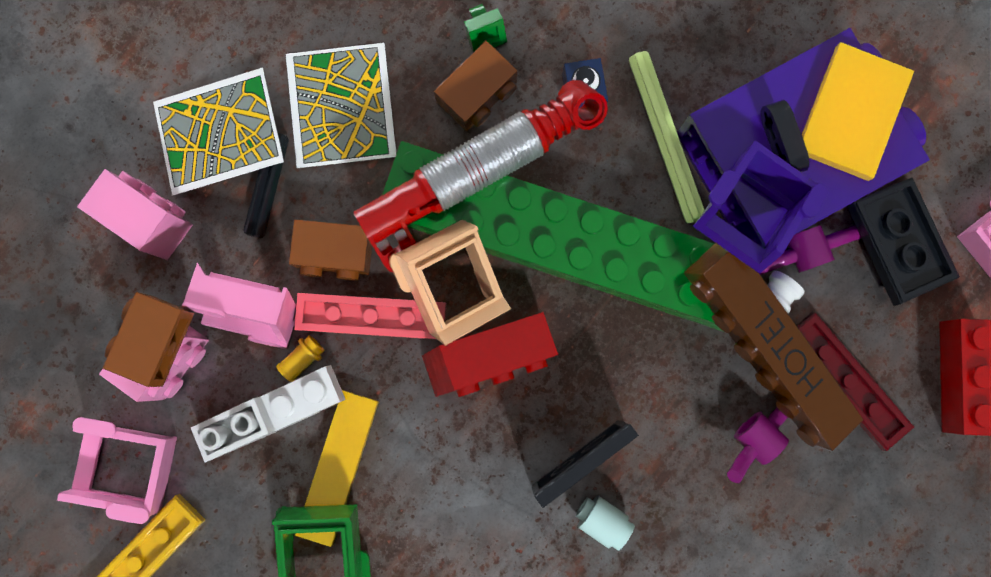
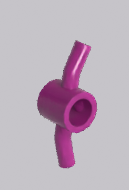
M821 225L800 232L791 239L788 244L789 249L785 250L760 275L795 263L797 271L800 273L835 260L831 249L858 240L861 236L856 225L826 236Z
M778 407L768 418L761 411L755 413L736 431L734 438L744 448L727 472V477L730 481L740 483L755 459L761 465H766L781 454L788 445L789 439L779 430L788 417Z

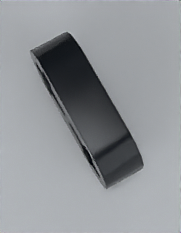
M781 100L763 106L761 109V121L772 152L798 171H807L810 164L808 151L790 105L787 101Z

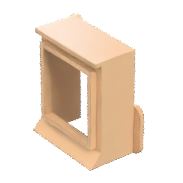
M460 220L398 253H393L389 258V264L401 290L412 293L429 333L445 346L511 309L502 295L477 232L479 230L478 227L464 220ZM466 248L475 276L486 299L444 322L422 270Z

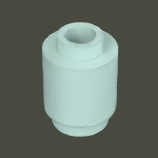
M599 495L593 500L587 497L575 517L580 519L577 526L579 529L605 547H613L618 551L627 543L635 527L633 523L628 521V515Z

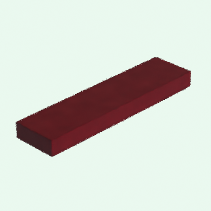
M815 312L810 313L796 325L863 418L859 425L881 450L888 451L914 428L911 422Z

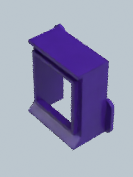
M755 140L736 161L732 170H727L722 174L708 196L710 203L693 227L760 274L784 253L804 217L812 219L817 215L829 191L825 185L814 182ZM740 177L787 209L765 248L756 244L716 215L738 183Z

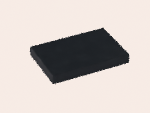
M913 177L847 205L893 306L903 304L960 277Z
M617 420L532 485L534 497L541 507L544 508L639 435L631 424Z

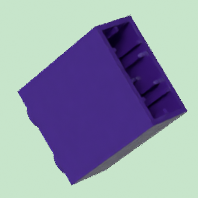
M848 28L690 114L677 133L684 151L709 194L722 174L727 170H732L736 161L755 140L772 152L761 121V109L763 106L781 100L787 101L802 135L835 47L840 42L883 58L880 52L869 43L860 45L851 28ZM907 107L900 108L875 177L870 181L809 158L808 170L801 173L814 182L825 185L828 188L829 194L817 215L812 219L804 217L795 234L929 161L930 159L922 147L926 143V131L917 114ZM740 177L719 211L725 222L762 248H765L787 209Z

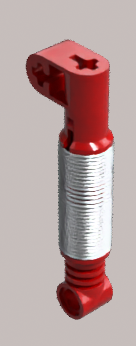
M569 81L560 89L556 101L553 99L548 101L547 105H541L539 110L534 109L531 111L524 109L517 114L515 113L511 118L508 117V119L501 121V123L491 127V129L488 128L481 135L478 134L474 139L471 138L467 143L464 142V145L460 144V147H456L455 150L452 149L451 152L444 153V156L437 157V160L430 161V164L427 163V165L420 167V169L414 172L412 179L353 211L384 266L390 272H393L389 264L390 256L416 243L407 227L408 225L431 212L439 214L449 209V207L456 205L459 201L465 200L466 197L469 198L475 192L483 190L484 187L486 188L497 180L499 181L503 176L506 177V175L520 169L523 165L529 164L530 161L532 162L543 156L544 153L549 151L550 145L554 143V138L558 141L563 138V135L570 134L571 130L575 131L579 128L583 130L596 128L607 115V101L604 96L584 81ZM392 234L399 244L395 248H392L387 240V237Z

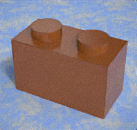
M485 41L434 91L436 102L467 132L473 125L479 127L488 119L492 112L490 108L498 100L504 102L517 89V70L492 45Z
M294 219L289 264L299 268L300 275L322 277V271L337 272L336 278L345 280H359V274L369 275L372 245L361 226Z
M136 292L134 298H131L123 308L121 315L123 323L117 336H114L106 347L105 357L107 359L102 369L146 387H163L195 313L152 295Z

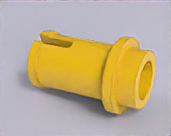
M310 335L305 339L300 338L298 340L299 345L281 363L276 365L277 370L288 381H295L314 360L320 361L322 359L321 354L325 350Z

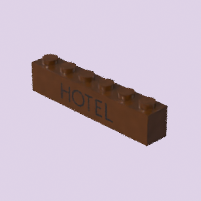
M717 243L684 272L691 283L690 290L701 302L708 305L713 312L712 319L722 331L728 333L736 343L734 345L735 351L745 361L750 362L756 370L755 377L757 381L778 400L776 406L796 424L798 436L811 447L817 445L833 451L863 421V418L760 274Z

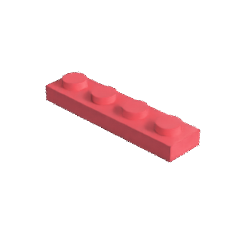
M297 293L294 330L437 340L429 333L415 300ZM436 302L445 322L447 303Z

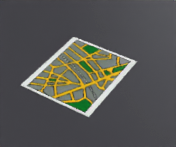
M384 43L286 54L297 168L396 157Z
M263 67L153 102L172 196L284 162Z

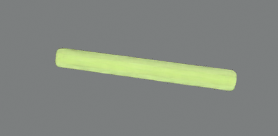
M647 51L638 52L629 58V64L686 223H694L705 209L650 54Z

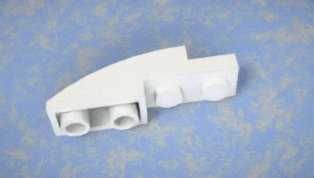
M329 365L191 427L204 462H208L311 417L346 399L332 366Z

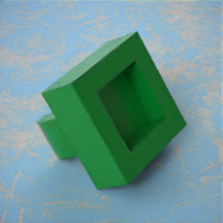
M483 4L469 9L472 19L464 21L473 53L485 41L493 47L507 43L503 17L498 8L486 12Z

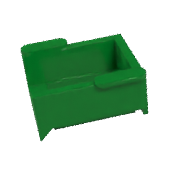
M357 504L304 507L281 506L278 508L276 516L272 520L275 532L278 577H296L293 534L341 532L345 577H371L370 556L366 551L361 550Z

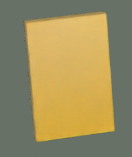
M840 42L835 47L802 132V138L809 158L866 181L874 179L914 71Z

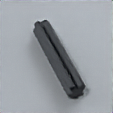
M278 133L284 160L289 139L286 135ZM283 162L259 169L243 229L244 233L248 236L263 238L265 236Z

